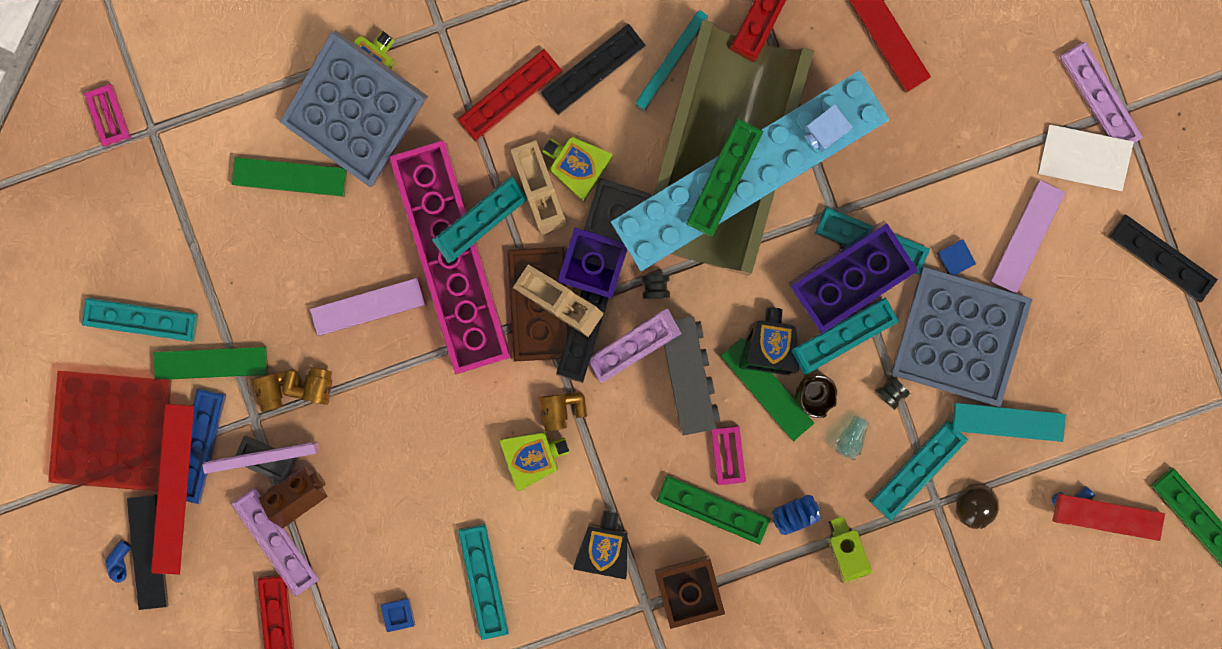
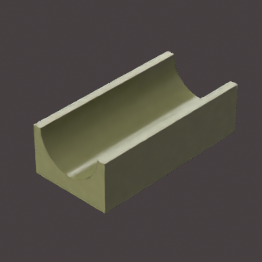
M702 20L654 195L718 157L737 118L762 130L798 108L814 50L806 48L785 49L764 45L758 58L753 63L729 49L736 36L717 28L712 22ZM775 190L720 223L712 237L702 234L671 253V255L749 276L753 272Z

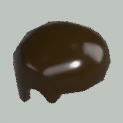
M809 374L797 385L795 399L799 408L810 417L824 418L827 416L828 411L836 406L837 388L834 381L826 375Z
M971 484L959 494L955 512L960 522L967 527L983 529L996 519L999 512V499L994 490L985 484Z

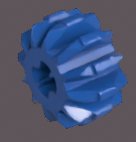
M802 496L775 508L772 512L773 521L780 534H791L819 522L821 519L820 508L813 496Z

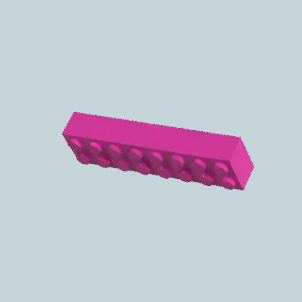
M442 140L390 156L389 158L455 374L512 358L477 242L454 261L448 263L432 241L434 237L467 212L447 143Z

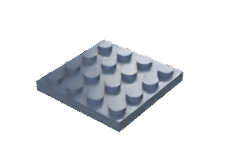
M335 30L328 37L280 123L371 188L377 182L390 160L389 157L394 154L428 96Z
M923 267L891 375L1001 407L1032 299Z

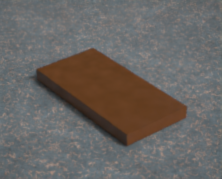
M564 246L508 250L514 362L561 359L569 334L568 324L516 291L513 286L528 264L558 282L565 259Z

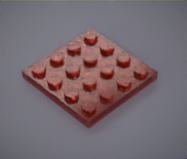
M57 371L48 483L158 492L165 404H170L172 380Z

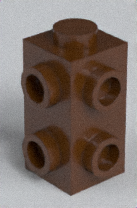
M303 466L293 471L289 477L279 484L270 487L258 499L268 520L283 529L328 496L323 488L326 484L317 471L313 473Z

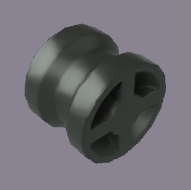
M669 275L642 276V283L645 284V291L642 293L643 299L670 298V291L667 290V283L670 281Z
M891 374L886 378V383L883 386H878L874 390L894 410L899 406V401L902 398H907L911 394Z

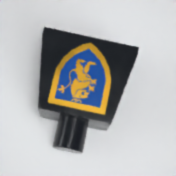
M768 307L766 308L765 321H756L751 324L739 368L787 376L799 372V364L791 351L798 346L796 327L782 324V309Z
M603 510L601 524L588 525L573 570L626 580L628 531L617 529L620 513Z

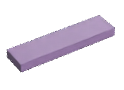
M1086 42L1081 43L1059 57L1106 136L1133 141L1134 143L1143 138Z
M1041 180L1037 182L989 282L1017 294L1066 192Z
M415 278L310 309L317 336H321L426 305L419 278Z
M666 309L592 355L589 363L598 380L602 383L682 333L669 310Z
M315 441L210 460L202 465L204 474L316 454L320 452L319 442Z
M254 488L233 502L231 506L295 597L317 582L319 578L285 529L268 520L258 499L261 495Z

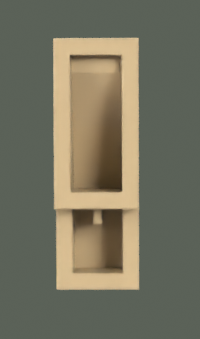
M537 140L511 149L541 235L568 226Z
M529 264L513 286L516 291L587 337H589L604 314L596 306Z

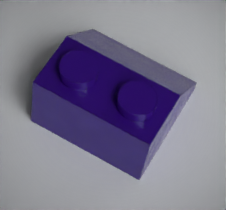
M574 227L558 282L612 299L628 250L623 242Z

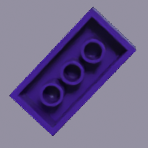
M883 220L790 281L789 284L820 332L823 333L918 270L889 225Z

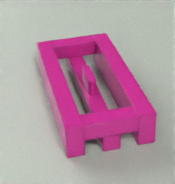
M109 84L84 93L102 146L107 147L112 143H118L121 140L131 138L113 85ZM106 92L108 93L110 102L112 104L117 122L121 130V134H118L116 125L114 123L108 102L104 94ZM95 96L99 97L112 135L110 138H108L94 99Z
M733 426L711 430L718 485L746 482L740 427ZM729 433H734L739 477H734ZM718 434H723L728 473V478L723 479Z

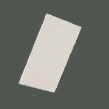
M1049 125L1038 174L1123 191L1134 142Z

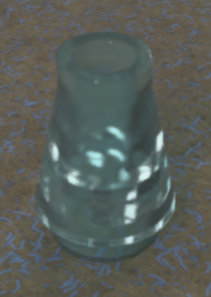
M854 416L851 423L835 442L837 445L835 451L846 458L856 460L857 456L862 453L869 422Z

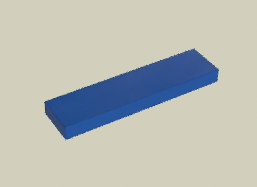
M200 388L196 391L193 404L194 413L186 497L187 502L195 504L201 503L207 478L202 464L211 460L226 398L225 394Z

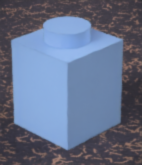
M834 104L805 127L804 130L807 134L804 137L814 150L819 148L823 152L853 127Z

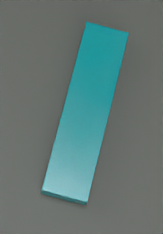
M701 10L697 11L637 99L636 107L645 112L699 33L702 20L707 21V14Z
M511 176L434 237L432 241L447 262L450 263L510 215L528 198Z
M825 207L815 234L842 245H847L874 226ZM895 235L918 271L915 274L920 275L930 248Z
M885 297L834 325L827 331L793 348L791 351L804 375L893 326L899 320Z
M86 298L82 326L194 342L198 314Z
M954 403L951 431L1063 442L1066 414Z
M946 420L878 491L870 502L892 521L959 451L968 439L961 432L951 431V423Z
M482 524L459 529L458 533L481 640L508 635L509 629L487 525Z

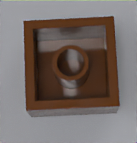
M709 555L655 570L670 629L725 614Z

